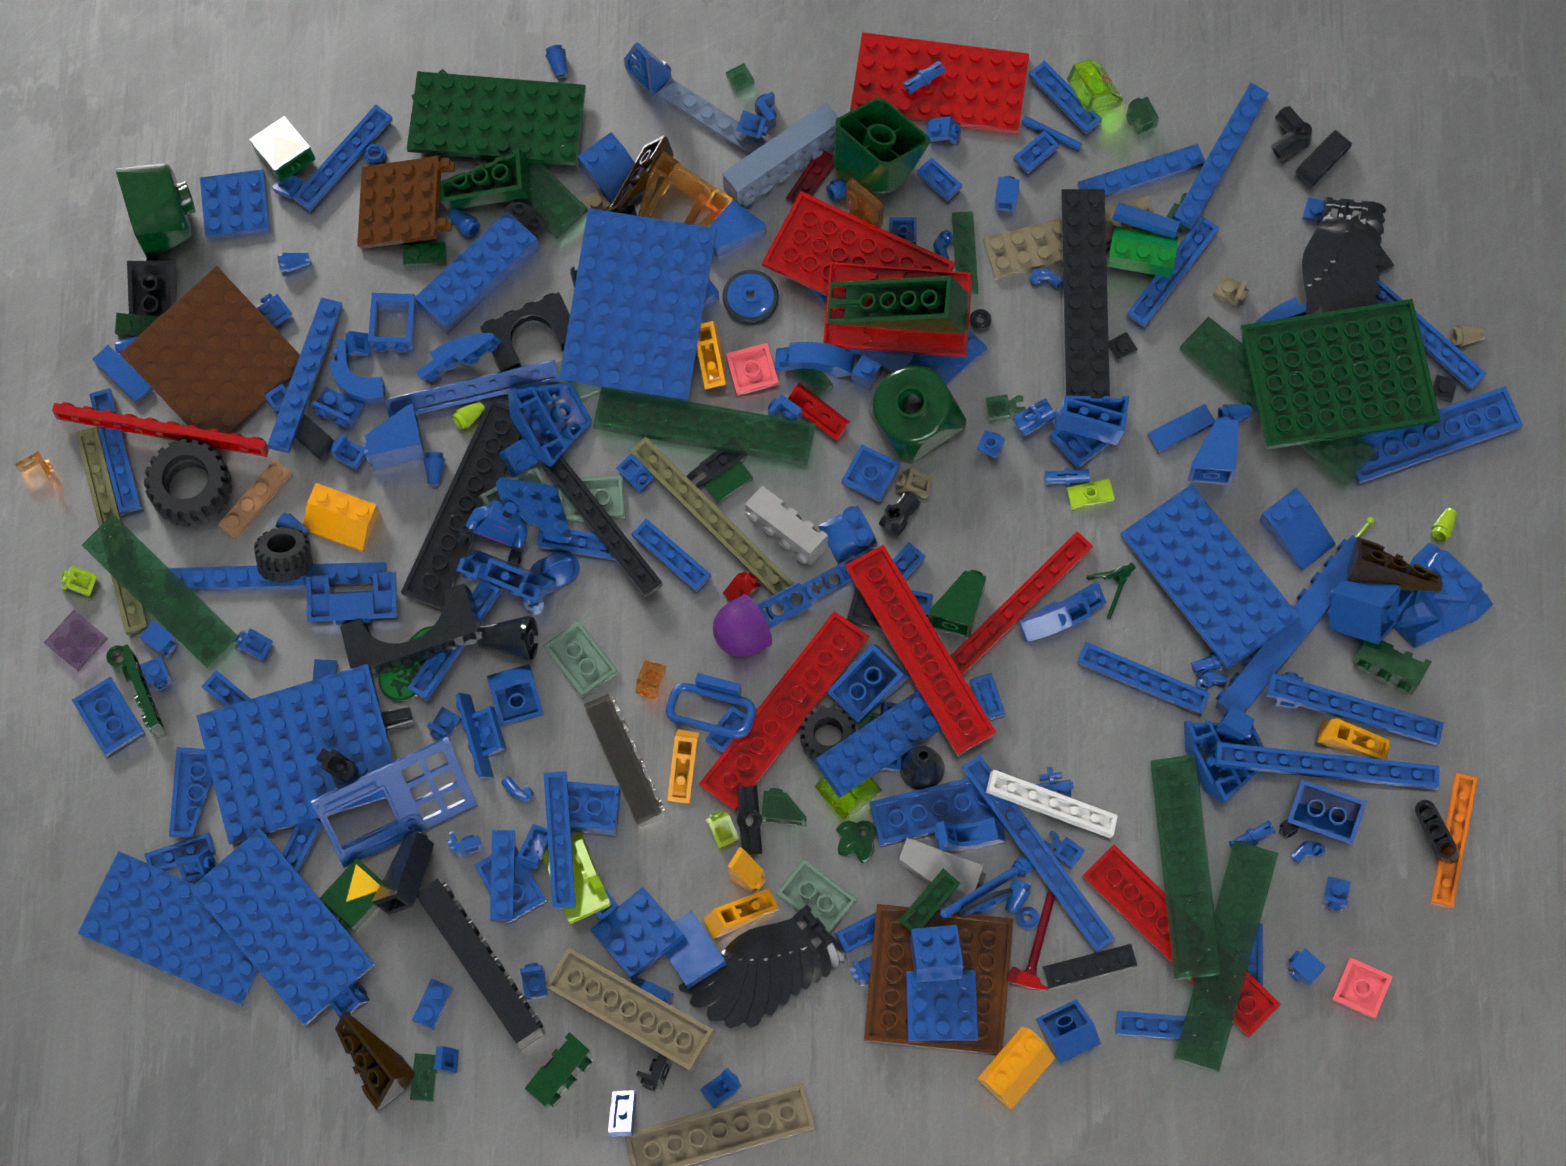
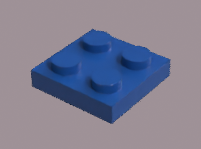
M861 444L841 484L881 502L901 463Z

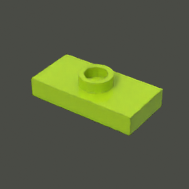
M1110 478L1066 488L1071 510L1115 500Z

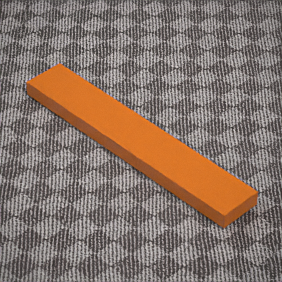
M1457 772L1454 775L1445 825L1460 854L1458 860L1452 864H1446L1440 858L1438 859L1430 904L1454 908L1478 777ZM1445 848L1442 851V854L1450 855L1453 851V848Z

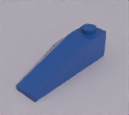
M638 42L632 46L624 57L625 68L652 96L661 90L671 78L672 70L665 61L661 62Z

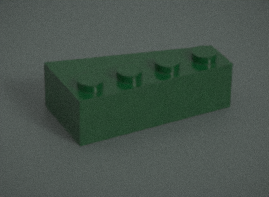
M520 149L512 151V154L505 157L503 155L497 157L495 161L486 165H478L474 170L467 173L462 172L441 181L440 203L448 211L454 208L462 209L530 197L527 156Z

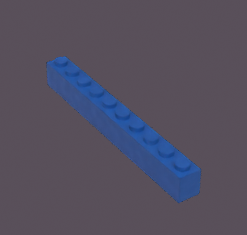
M1352 535L1348 541L1343 539L1336 548L1339 551L1336 556L1330 555L1323 564L1326 567L1323 572H1317L1310 580V583H1312L1311 587L1308 590L1304 588L1296 599L1299 601L1292 607L1299 614L1300 620L1257 649L1259 651L1254 657L1250 655L1243 663L1244 670L1241 673L1237 671L1229 681L1231 686L1227 690L1223 688L1215 698L1218 700L1215 708L1224 714L1231 706L1244 713L1251 707L1269 684L1270 675L1279 672L1331 607V601L1329 600L1331 590L1336 588L1341 581H1348L1347 569L1356 537Z

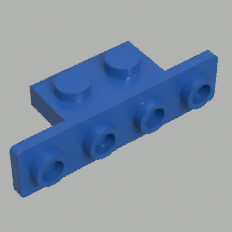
M458 693L455 695L457 699L456 706L462 717V727L468 738V748L474 759L475 772L479 778L491 779L494 775L488 757L506 749L495 707L489 706L475 712L471 695Z

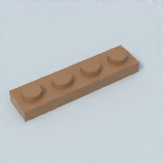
M274 459L218 524L219 528L237 540L290 478L292 472Z

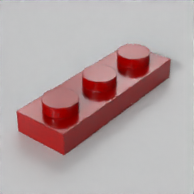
M800 383L795 386L788 397L790 401L802 409L803 416L836 441L841 438L850 424L849 420Z

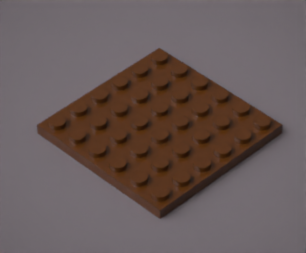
M218 266L214 267L120 352V355L187 426L195 425L203 430L217 429L226 434H229L266 400L264 395L286 382L293 375L300 356Z
M877 904L864 1041L997 1056L1003 1049L1008 991L1006 979L1010 967L1014 918L970 914L962 918L959 917L958 912L948 918H942L940 916L941 911L938 910L924 928L957 925L963 971L975 970L978 1040L908 1042L906 971H914L910 946L911 931L901 924L899 920L910 907Z

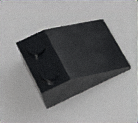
M176 259L127 260L129 313L160 317L175 304L177 282Z

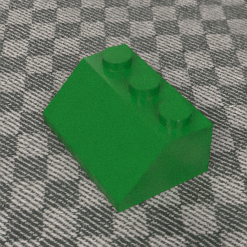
M1114 225L1107 267L1171 278L1178 236L1172 239L1149 231Z

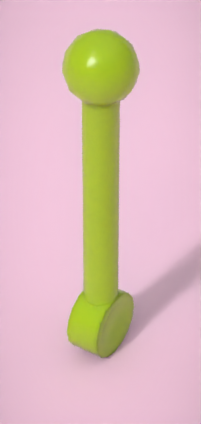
M1373 517L1367 518V523L1356 538H1361L1369 526L1375 523Z

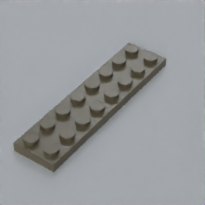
M1149 196L1122 202L1123 204L1154 213ZM1118 204L1105 207L1106 251H1109L1111 247L1114 225L1147 231L1113 220ZM1060 218L983 238L995 279L1061 263Z
M569 947L545 985L549 990L691 1072L695 1070L716 1033L712 1028Z
M800 1084L633 1131V1136L624 1137L632 1166H689L813 1131L816 1128L804 1086Z

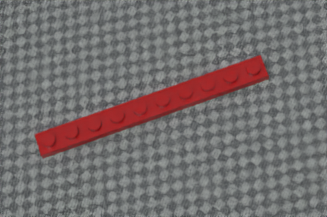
M67 402L62 404L54 403L52 409L56 419L179 442L181 439H188L189 443H192V440L196 439L200 440L202 445L207 443L212 448L267 457L269 452L266 441L256 436L248 438L238 433H222L217 429L203 430L195 425L181 426L173 421H168L167 423L159 422L151 417L142 419L133 414L120 415L111 410L98 411L89 406L81 408Z
M1078 531L950 655L962 676L1093 548V545Z

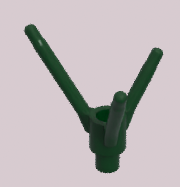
M1132 562L1111 571L1095 573L1086 577L1088 580L1101 577L1104 580L1114 578L1119 585L1107 619H1111L1122 588L1127 581L1126 578L1136 569Z

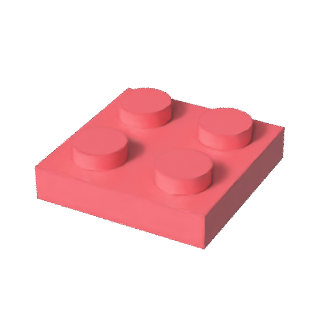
M768 343L726 353L727 363L737 396L779 385Z
M1350 957L1332 1001L1375 1019L1393 976Z

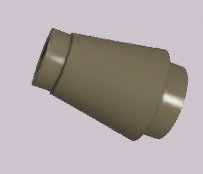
M1457 325L1456 328L1451 330V341L1459 347L1485 339L1483 327Z

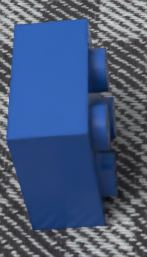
M890 217L889 232L916 244V217Z
M526 439L517 441L499 453L512 477L520 475L539 463Z

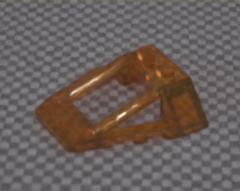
M663 151L650 171L638 216L651 218L670 185H673L696 201L684 222L685 224L693 225L704 206L711 210V212L698 226L709 227L734 199L682 166L679 161ZM660 176L664 180L662 181L660 187L658 188L653 199L651 200L658 178Z

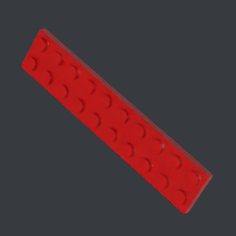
M884 544L845 565L846 571L956 755L959 756L996 735L997 732Z
M834 611L758 707L749 734L743 738L733 739L701 780L699 786L735 812L738 809L737 787L756 786L801 728L802 721H805L807 713L811 714L812 709L819 705L826 696L827 691L837 682L868 642L870 636Z
M1115 844L1082 876L1095 891L1248 1038L1281 1005Z

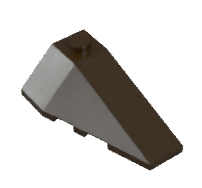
M665 135L644 145L607 211L617 212L621 210L658 177L668 172L672 166L670 162L674 154Z
M1360 537L1356 538L1347 569L1348 581L1397 584L1401 586L1400 590L1441 592L1442 576L1419 564H1408L1403 560V556L1399 554L1393 556L1385 552V547L1378 543Z
M348 1012L343 1013L335 1030L345 1052L351 1054L355 1066L352 1068L355 1074H360L364 1083L361 1088L365 1096L377 1111L381 1110L407 1089L415 1072L400 1054Z

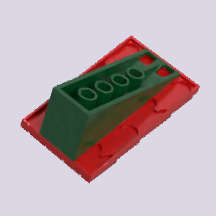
M830 262L823 343L843 349H861L862 351L901 352L906 354L966 358L972 274L969 272Z

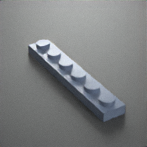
M672 78L667 81L658 93L659 98L747 155L768 142L763 137L759 140L756 137L736 131L738 121Z

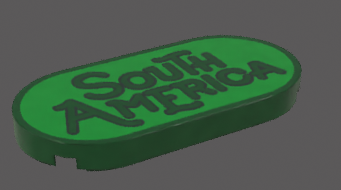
M428 626L420 629L408 641L414 640L422 636L427 631H429L433 626ZM427 659L415 661L410 666L394 668L390 673H379L378 683L384 696L395 702H406L414 699L417 695L409 691L408 686Z

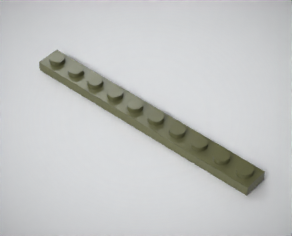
M92 427L75 433L125 633L130 635L146 630L148 624L98 428Z
M646 436L632 449L631 453L774 595L795 584Z

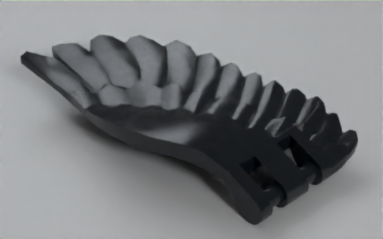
M1325 197L1322 219L1305 247L1301 258V278L1306 297L1305 315L1378 304L1375 296L1380 294V290L1376 282L1379 280V272L1376 267L1380 265L1377 255H1380L1378 245L1382 243L1381 235L1384 233L1383 223L1385 218L1383 214L1386 212L1384 205L1373 201H1361L1360 203L1354 202L1353 199L1340 198V200H1333L1332 197ZM1332 208L1338 209L1337 217H1330ZM1353 211H1359L1358 220L1351 219Z
M806 905L791 919L756 927L739 935L720 953L726 962L725 966L689 989L683 982L679 985V990L686 994H693L689 1002L692 1007L700 1010L708 1007L706 1016L710 1022L725 1021V1025L729 1029L740 1027L746 1023L751 1029L760 1024L764 1015L771 1017L777 1010L778 1005L782 1007L786 1005L791 995L796 997L801 987L806 990L812 980L814 983H817L822 976L827 978L831 969H837L839 962L845 963L846 954L832 935H828L825 931L826 927L819 918L813 916L811 908ZM804 918L808 925L801 930L797 923ZM819 936L823 942L816 948L811 941Z

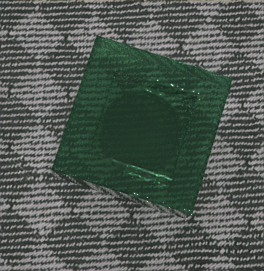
M744 63L726 72V77L736 93L754 84V78Z

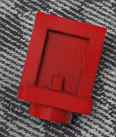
M745 571L738 573L722 594L730 601L743 594L750 597L761 585L757 582L758 579L754 574Z

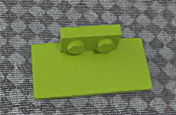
M581 832L571 836L576 908L563 909L570 924L611 905ZM547 848L543 859L550 874L549 849Z

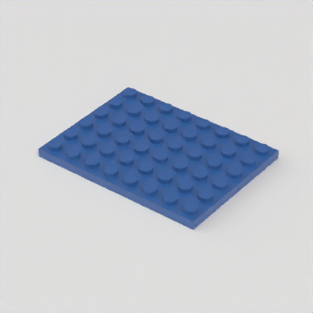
M588 208L559 380L689 401L717 228Z
M368 664L196 715L230 845L245 841L259 828L265 834H269L319 819L318 813L315 812L311 805V800L395 761ZM323 748L329 752L335 749L356 763L354 776L344 782L340 781L320 768L322 763L316 760L317 756ZM380 790L329 815L386 799L384 791Z

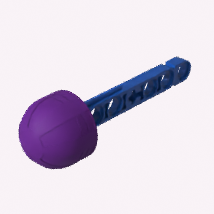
M874 548L861 552L854 556L855 558L848 559L802 585L800 582H797L758 604L746 594L730 601L718 611L714 618L713 635L717 644L724 652L736 657L750 656L771 646L772 635L770 629L810 608L812 606L811 602L850 582L852 579L846 571L845 565L874 550ZM830 573L838 575L839 582L837 585L829 583L828 576ZM823 582L825 586L817 590L818 595L816 592L811 593L812 584L816 586ZM797 593L801 596V603L799 605L792 604L790 600L791 594ZM774 603L782 606L781 615L773 614L771 607Z

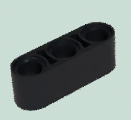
M1334 130L1300 164L1295 173L1313 187L1348 152L1352 142L1340 132Z
M305 414L303 415L295 439L318 459L322 460L331 451L334 440Z
M1430 800L1419 801L1415 806V813L1439 858L1446 864L1455 863L1460 853L1438 810ZM1432 809V813L1429 816L1421 815L1423 810ZM1435 828L1443 829L1440 835H1432V831ZM1445 848H1453V851L1450 855L1442 854V851Z

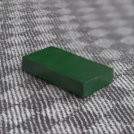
M739 461L713 481L711 480L705 484V488L718 504L751 482L753 477L743 463Z

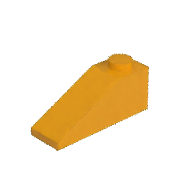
M714 321L702 323L697 352L705 389H711L727 385L719 324Z
M1336 718L1321 721L1317 743L1334 750L1365 758L1387 760L1391 740Z
M678 729L675 734L668 801L690 803L700 732Z
M739 847L728 865L729 879L753 894L756 889L760 890L765 883L764 870L744 849Z
M766 889L714 908L704 918V921L713 939L742 928L778 910L779 907L770 889Z

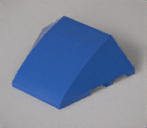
M572 383L535 388L527 387L525 389H508L509 413L522 439L527 440L536 458L550 467L592 422Z
M1185 721V751L1204 790L1224 803L1259 771L1216 767V743H1235L1215 731L1219 723H1212L1211 721L1192 723V721ZM1252 725L1254 731L1248 740L1244 739L1240 745L1264 747L1254 725Z

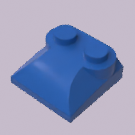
M858 505L848 507L843 513L818 525L820 531L828 534V546L837 564L877 546L874 533Z

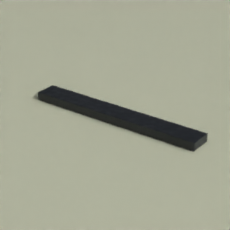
M561 455L551 467L543 463L542 468L642 595L646 598L662 587L663 582Z

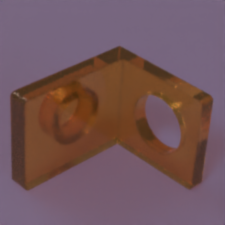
M39 452L15 464L21 473L40 464L52 484L56 483L51 474L54 468L48 459L44 460Z

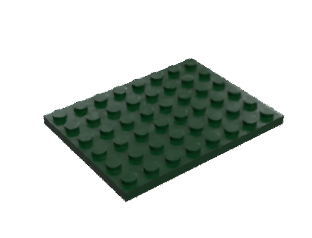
M1413 299L1240 326L1266 450L1436 424L1441 421Z

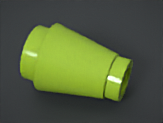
M478 400L455 410L452 419L459 429H468L482 415L485 407Z
M1446 508L1433 524L1431 535L1435 539L1445 542L1452 537L1458 515L1457 511L1452 508Z

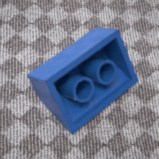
M1300 779L1287 822L1353 845L1367 801Z

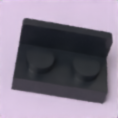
M659 1054L657 1059L653 1058L649 1071L652 1072L651 1075L637 1071L636 1076L640 1083L643 1084L642 1087L651 1091H655L656 1088L662 1090L672 1063L669 1058L662 1054Z

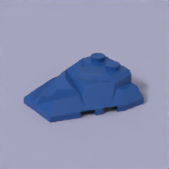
M1428 543L1412 558L1410 565L1419 564L1442 576L1441 592L1400 590L1397 623L1393 629L1415 649L1439 638L1440 635L1457 630L1462 625L1477 621L1492 607L1493 603L1482 590L1481 582L1452 554Z

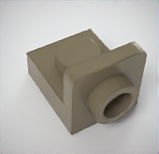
M1223 275L1213 296L1237 307L1240 300L1244 302L1249 292V289L1246 288L1248 281L1244 280L1243 283H1240Z
M909 468L898 475L896 479V493L909 492L926 499L930 494L933 477Z

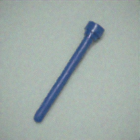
M1024 856L1014 861L1011 869L946 907L940 912V916L948 918L1015 876H1026L1031 873L1033 869L1030 861Z

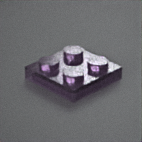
M73 610L43 643L78 672L108 638Z

